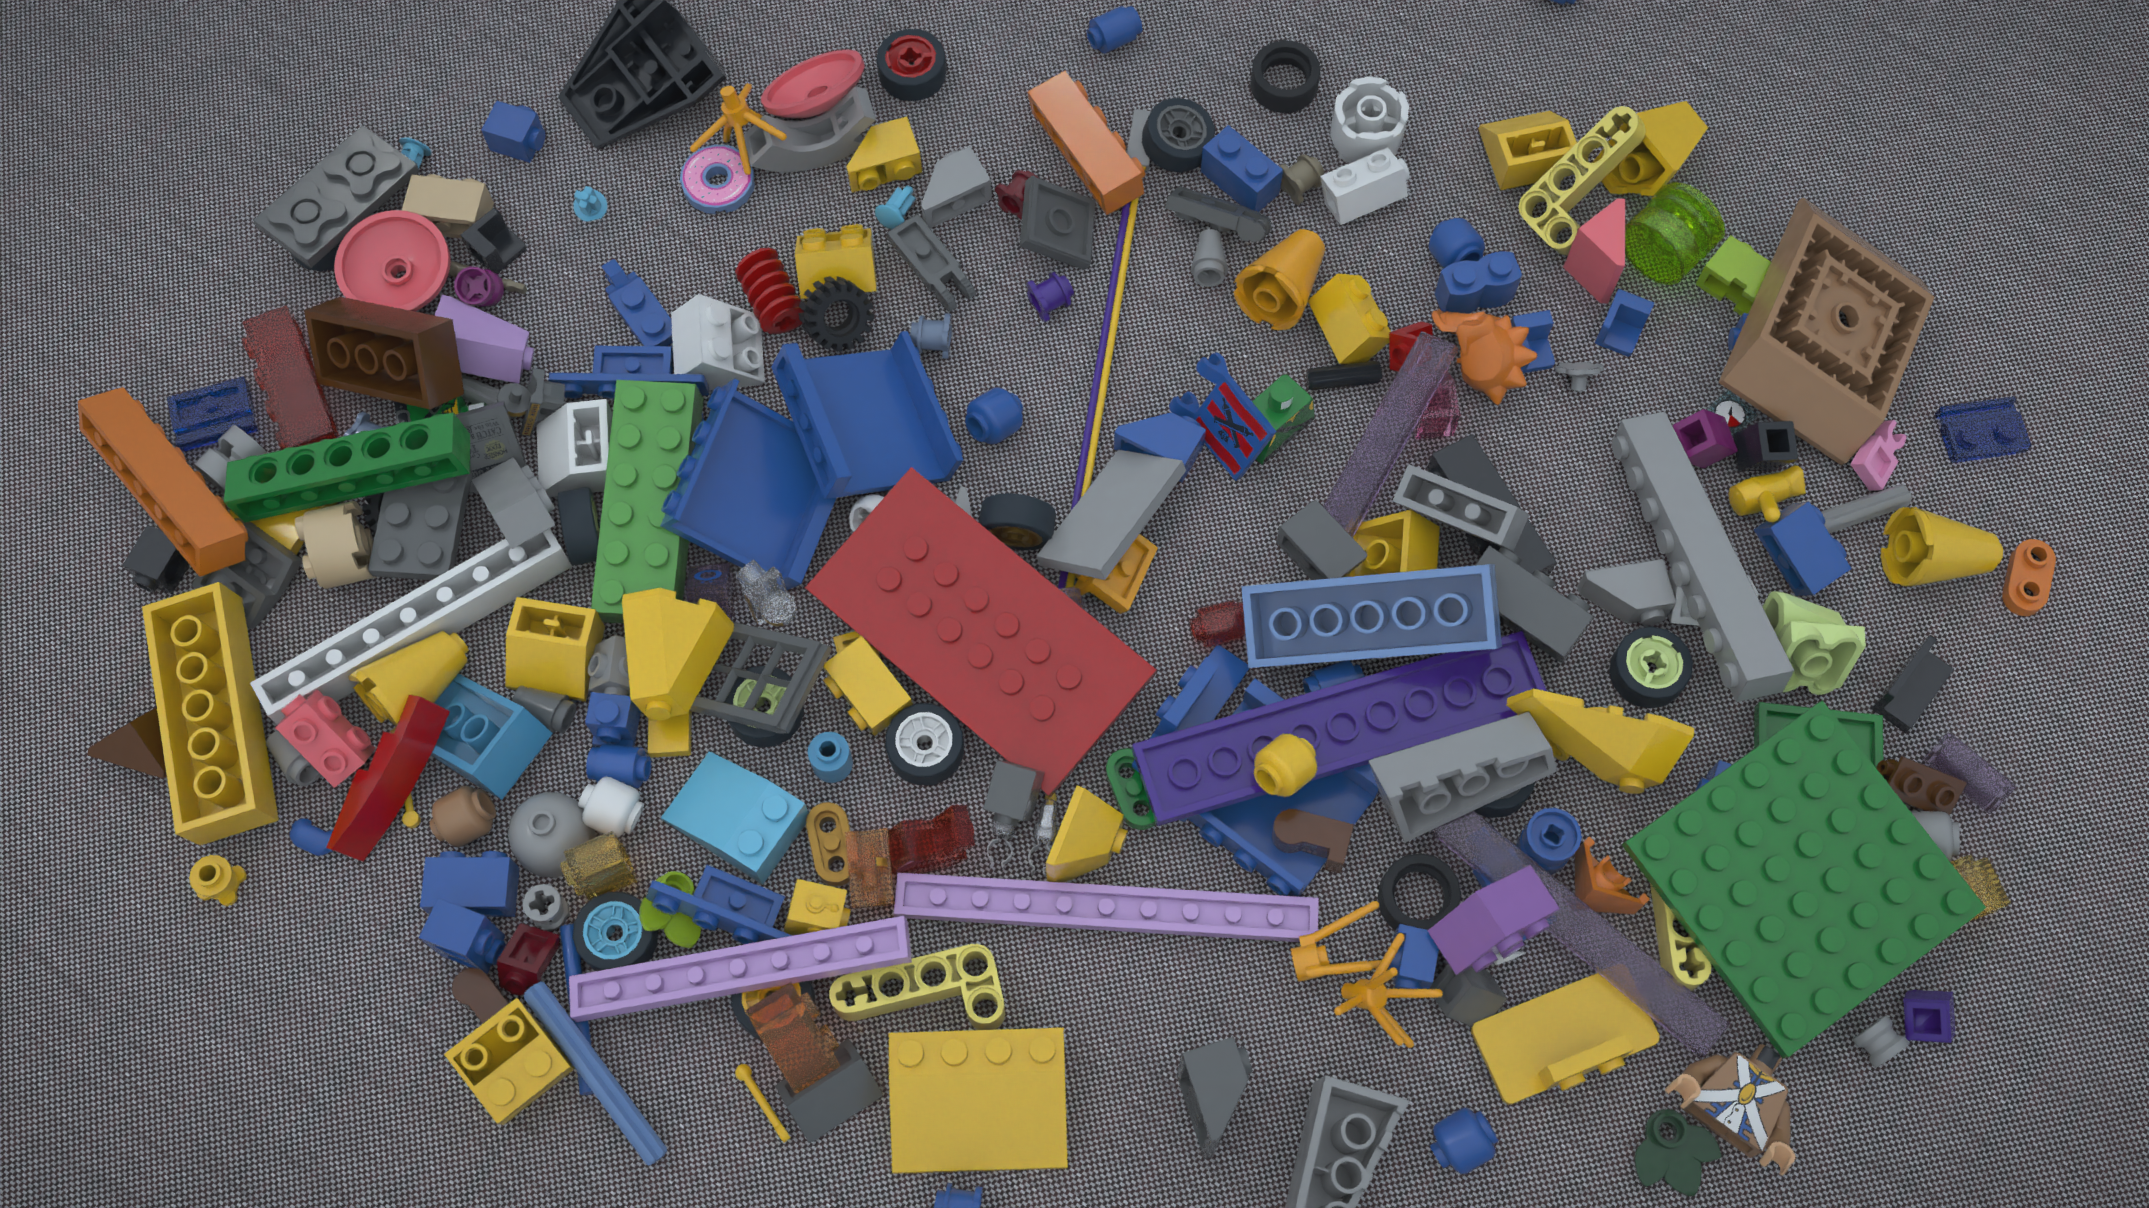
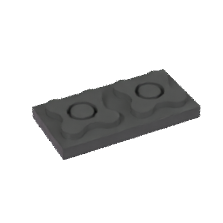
M362 125L254 218L253 222L256 228L312 268L338 245L357 223L373 214L409 182L411 175L418 174L419 169L414 161Z

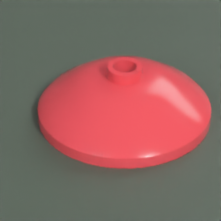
M836 50L812 57L795 65L772 81L764 90L761 96V103L767 113L781 118L820 116L832 109L856 86L862 76L865 63L860 53L854 50Z
M384 211L363 219L345 235L335 257V278L346 298L415 312L430 303L446 283L450 271V251L440 230L427 218L409 211ZM399 272H406L401 278H395Z

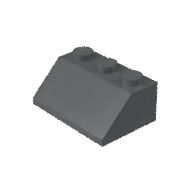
M1489 546L1476 565L1495 564L1500 622L1516 633L1523 631L1528 641L1563 664L1593 619V615L1587 612L1591 606L1572 593L1565 597L1554 590L1553 587L1556 583L1539 570L1535 569L1533 574L1520 567L1519 563L1522 560L1505 547L1501 546L1497 551Z
M1234 1036L1183 1052L1176 1075L1204 1160L1213 1157L1249 1080V1073L1253 1072L1246 1048L1244 1046L1237 1048Z

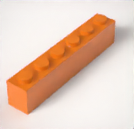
M124 387L78 400L79 430L199 577L245 561V543L248 542V533L244 524L240 520L235 521L227 511L223 499L219 495L214 496L206 486L202 474L199 471H193L186 462L181 449L172 446L167 440L163 428L160 424L151 421L139 400H134Z

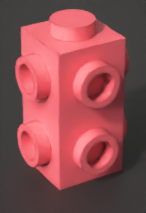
M318 689L306 699L301 694H298L281 709L285 717L275 727L334 788L360 768L375 750L367 733L360 727L353 726L342 715L341 708L337 702L329 696H324Z

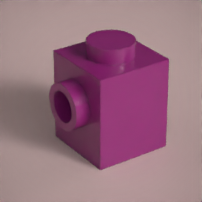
M1702 409L1672 425L1692 465L1704 469L1738 452L1724 416Z

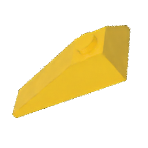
M1531 689L1507 698L1506 706L1518 715L1530 712L1538 727L1547 738L1600 779L1618 785L1619 790L1625 793L1639 794L1643 793L1645 788L1663 784L1694 737L1693 727L1663 716L1647 713L1644 720L1623 716L1622 707L1609 705L1607 708H1584L1583 699L1543 690Z

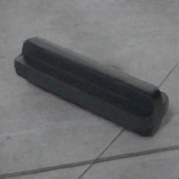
M1379 361L1315 367L1308 369L1306 373L1309 390L1379 383L1382 379V367Z

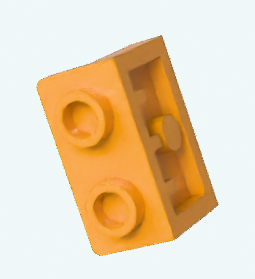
M1139 534L1105 580L1075 574L1078 580L1072 592L1078 597L1091 592L1119 614L1128 611L1158 547Z

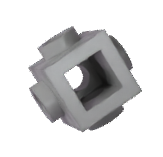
M614 635L595 645L594 655L591 657L588 665V674L590 676L588 691L630 696L624 637Z

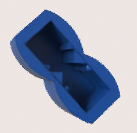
M1494 252L1482 257L1477 262L1469 260L1458 261L1446 266L1440 273L1434 294L1440 310L1443 312L1470 314L1478 307L1496 308L1509 303L1514 298L1522 278V273L1513 252Z

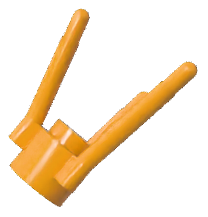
M1372 901L1314 933L1299 936L1301 946L1291 948L1293 964L1299 982L1323 977L1324 975L1357 973L1377 969L1381 960L1330 964L1326 946L1317 947L1316 942L1378 909V901Z

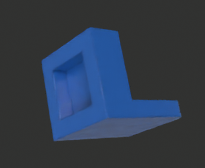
M1618 288L1594 344L1627 357L1631 356L1654 302Z
M1550 310L1512 316V327L1521 326L1529 328V333L1522 346L1537 353L1535 360L1521 367L1523 373L1551 369L1555 364L1548 340L1554 324Z

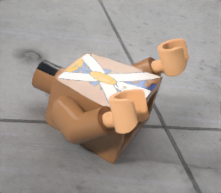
M1762 1044L1758 1045L1750 1059H1747L1738 1052H1734L1728 1057L1715 1054L1689 1064L1683 1073L1665 1088L1667 1094L1673 1090L1679 1092L1683 1098V1102L1680 1105L1681 1109L1749 1158L1762 1153L1766 1148V1152L1759 1160L1762 1166L1766 1167L1773 1160L1780 1167L1779 1175L1784 1176L1794 1163L1795 1154L1790 1148V1106L1785 1100L1788 1088L1772 1076L1782 1058L1770 1047Z

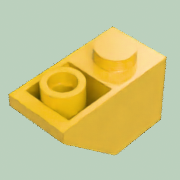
M907 116L871 126L846 166L852 193L860 190H872L881 184L895 180H907L916 174L922 173L920 151Z

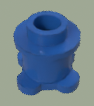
M948 1183L946 1191L937 1190L934 1208L981 1207L982 1186H976L974 1192L952 1188L953 1183Z

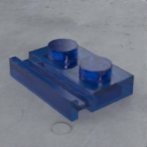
M244 376L167 397L172 428L176 435L175 445L182 452L217 443L218 439L232 425H236L247 434L258 431L254 418L255 411L250 385Z
M2015 396L1939 407L1935 412L1936 419L1939 418L1942 426L1940 432L1951 463L2026 453L2031 448L2032 444L2020 411L2017 412L2014 405L2016 402Z

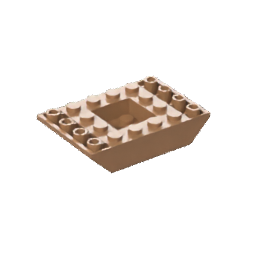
M1803 197L1798 200L1718 383L1773 420L1793 421L1795 435L1838 464H1846L1884 422L1935 297L1920 278ZM1839 311L1846 315L1849 327L1844 326L1840 321Z

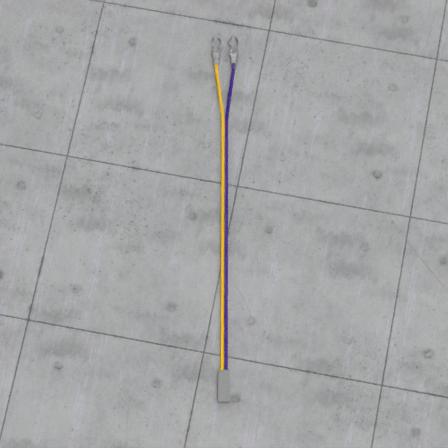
M1134 109L1127 154L1130 158L1136 157L1142 164L1144 171L1148 172L1150 158L1146 155L1142 145V130L1151 111ZM1139 197L1122 207L1071 510L1091 486ZM1060 570L1058 589L1072 599L1075 573ZM1055 793L1051 797L1045 794L1040 808L1039 819L1034 824L1033 838L1034 842L1038 843V845L1031 848L1028 854L1029 865L1033 869L1031 875L1035 872V866L1030 862L1031 853L1039 848V844L1046 845L1047 851L1050 852L1049 845H1053L1057 836L1056 816L1058 806ZM993 820L992 831L997 839L992 840L987 847V855L990 862H992L990 869L994 866V861L988 854L989 849L998 842V838H1004L1006 844L1011 849L1010 856L1001 862L1003 870V865L1011 860L1012 847L1007 840L1012 839L1016 826ZM1043 867L1042 870H1043V875H1044V877H1045L1044 871H1046V867Z

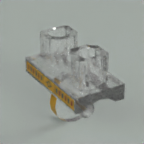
M751 560L736 573L737 580L743 586L741 591L750 614L759 626L764 622L777 627L785 626L794 619L797 611L796 603L787 592L782 574L774 566L766 572L755 560Z

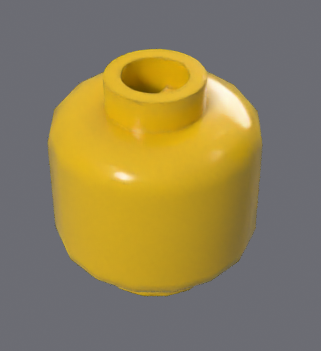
M1292 734L1279 735L1257 752L1255 756L1254 777L1257 783L1265 792L1271 795L1283 797L1293 795L1316 775L1317 762L1315 750L1306 739Z

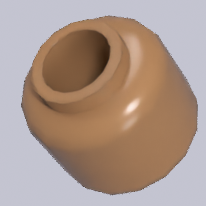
M461 786L435 801L432 806L433 819L430 820V828L439 841L446 840V842L454 847H463L490 832L493 827V819L496 817V809L491 798L484 790H476L471 786Z

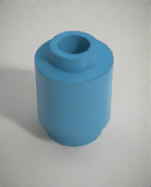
M823 732L815 736L810 742L808 758L815 775L820 780L827 783H836L844 780L850 774L853 767V758L849 745L843 736L835 732Z

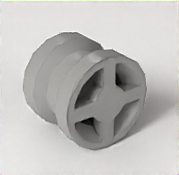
M1887 1014L1852 1039L1857 1047L1864 1048L1870 1055L1869 1062L1874 1068L1884 1064L1910 1044L1905 1036L1897 1035L1892 1029L1893 1022Z

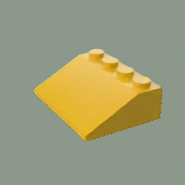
M1064 1028L889 1033V1097L893 1174L1068 1168Z

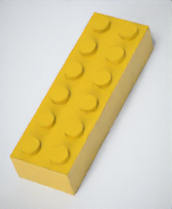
M216 582L142 606L175 834L201 846L279 821L260 703L250 684L256 679L242 597L222 583Z

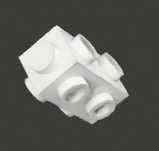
M1388 147L1320 176L1325 205L1339 224L1342 225L1408 196L1406 180L1410 178L1408 167L1402 158L1397 159Z

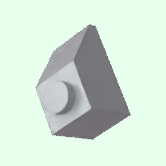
M971 146L960 151H951L936 162L921 203L922 218L929 228H933L992 200L991 179Z
M1664 559L1585 571L1577 585L1580 595L1627 624L1641 622L1642 625L1648 626L1660 623L1666 619L1676 604Z

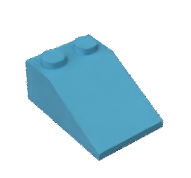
M709 751L661 816V819L763 885L805 826L809 812L804 802L776 784Z

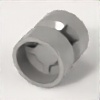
M232 425L218 439L219 448L217 450L208 449L193 465L208 481L225 493L227 462L244 459L248 456L267 454V452L247 433L236 425Z

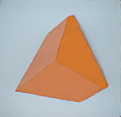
M1589 836L1575 852V910L1635 915L1650 898L1645 893L1639 898L1632 897L1624 889L1632 880L1629 877L1622 876L1613 867L1608 855L1600 862L1591 855L1590 849L1596 842Z

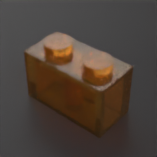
M790 982L746 1009L756 1032L795 1094L841 1066L833 1050L840 1046L827 1024L819 1028L814 1021L821 1014L808 992L799 996Z

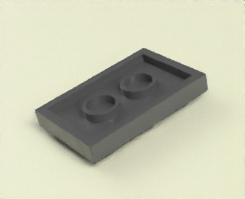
M471 469L470 474L384 492L368 571L372 576L433 580L455 567L473 473Z

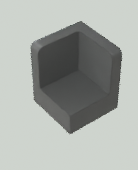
M1449 963L1429 988L1442 990V997L1434 999L1447 1018L1469 1026H1473L1476 1022L1495 1015L1508 999L1487 970L1483 969L1476 973L1473 967L1456 975Z

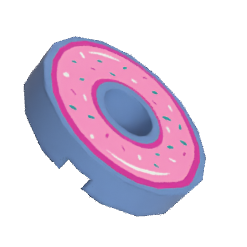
M714 144L700 148L688 157L681 169L680 182L686 200L694 208L707 214H716L715 211L724 210L728 213L744 205L754 192L755 175L753 168L750 165L751 174L746 175L738 149L729 145ZM722 174L727 177V180L720 185H712L708 182L714 175Z

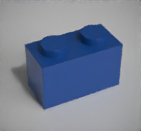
M1227 125L1202 150L1201 173L1241 206L1260 212L1279 195L1283 169L1231 126Z
M1809 501L1791 503L1780 511L1781 515L1778 521L1773 523L1765 521L1754 529L1795 596L1815 595L1852 569L1845 559L1847 554L1844 547L1839 541L1831 537L1824 526L1825 518L1817 507L1811 505Z
M455 851L441 852L439 857H425L420 908L430 915L437 899L441 898L486 917H515L520 868L510 857H507L506 853L498 851L483 852L481 857H466L464 853Z

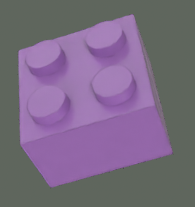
M1529 865L1473 893L1430 928L1428 933L1456 975L1471 967L1478 973L1498 960L1496 954L1500 953L1504 959L1524 947L1525 944L1522 939L1524 936L1530 940L1550 927L1546 919L1560 908L1532 866Z

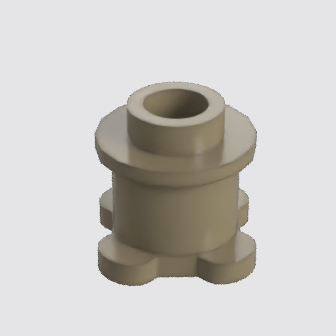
M1302 154L1298 156L1297 162L1289 168L1285 164L1279 166L1283 169L1280 188L1291 197L1296 205L1304 201L1302 194L1312 187L1318 188L1322 186L1320 176L1324 175V169L1318 159L1313 156L1309 157Z

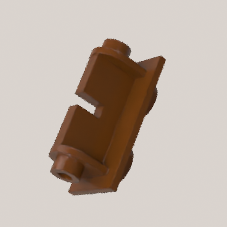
M1903 756L1900 757L1899 761L1894 759L1882 760L1876 767L1902 802L1925 811H1943L1949 814V816L1967 782Z

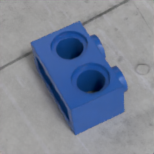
M438 898L418 938L441 957L469 968L481 969L485 974H488L491 965L497 964V960L505 948V941L503 940L506 935L485 915Z

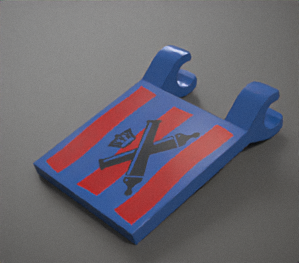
M1215 352L1211 354L1208 360L1206 357L1201 358L1196 365V370L1202 377L1216 384L1200 408L1196 396L1188 391L1183 394L1181 399L1178 396L1173 397L1169 404V409L1180 417L1188 416L1195 419L1202 428L1206 429L1205 445L1231 477L1237 481L1242 478L1277 431L1228 373L1223 356Z

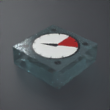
M1727 390L1706 409L1725 417L1732 437L1734 433L1748 427L1757 416L1752 409L1730 390Z

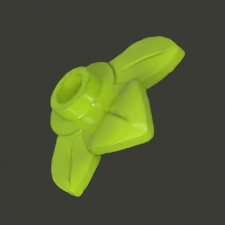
M671 871L656 880L688 894L694 895L695 893L692 880L684 873ZM645 897L639 908V919L646 931L664 929L665 935L674 944L685 948H692L697 943L701 927L693 923L692 917L677 912L675 915L661 912L654 908L653 902Z

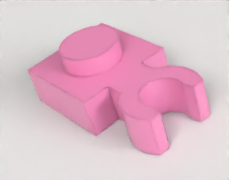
M1895 420L1884 421L1875 431V434L1871 435L1860 447L1850 464L1869 491L1883 490L1899 462L1893 453L1896 449L1904 446L1906 435H1892L1893 429L1897 424Z

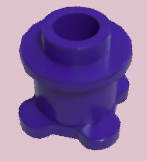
M1052 272L1047 280L1037 285L1033 280L1026 282L1028 292H1026L1027 297L1044 323L1050 320L1048 313L1063 305L1065 307L1071 306L1070 297L1074 295V291L1066 276L1062 275L1059 277L1055 272Z

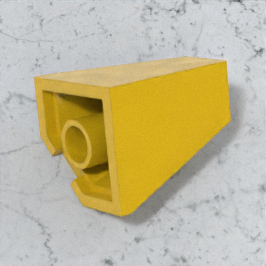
M1687 101L1636 113L1645 124V136L1641 143L1601 180L1611 194L1637 193L1643 196H1655L1661 192L1676 174L1708 129L1707 125ZM1624 122L1619 128L1626 133L1631 127ZM1612 139L1609 140L1613 147L1616 143ZM1604 148L1592 163L1601 160L1604 155Z
M664 588L623 594L622 608L630 699L649 720H667L672 716L684 715L689 712L734 630V623L716 602L700 598L698 604L675 599L676 592Z

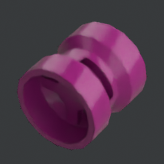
M470 266L462 269L454 281L456 295L461 301L470 305L480 307L494 306L501 300L504 293L503 281L499 275L491 270Z

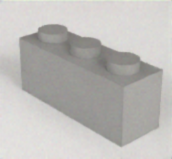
M514 457L472 479L473 484L512 549L555 526L549 514L555 507L544 488H542L536 476H534L530 467L526 465L520 468Z
M1408 464L1392 500L1406 509H1411L1416 513L1500 547L1503 546L1514 552L1529 517L1528 513L1514 505Z

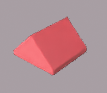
M1617 198L1578 229L1563 266L1599 303L1608 304L1625 267V199Z

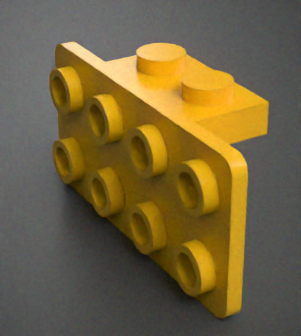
M1615 965L1476 1022L1471 1028V1034L1502 1101L1509 1105L1558 1085L1561 1091L1576 1087L1586 1082L1584 1074L1599 1069L1601 1075L1617 1070L1626 1065L1623 1058L1656 1045L1660 1039V1035L1627 968L1623 965Z

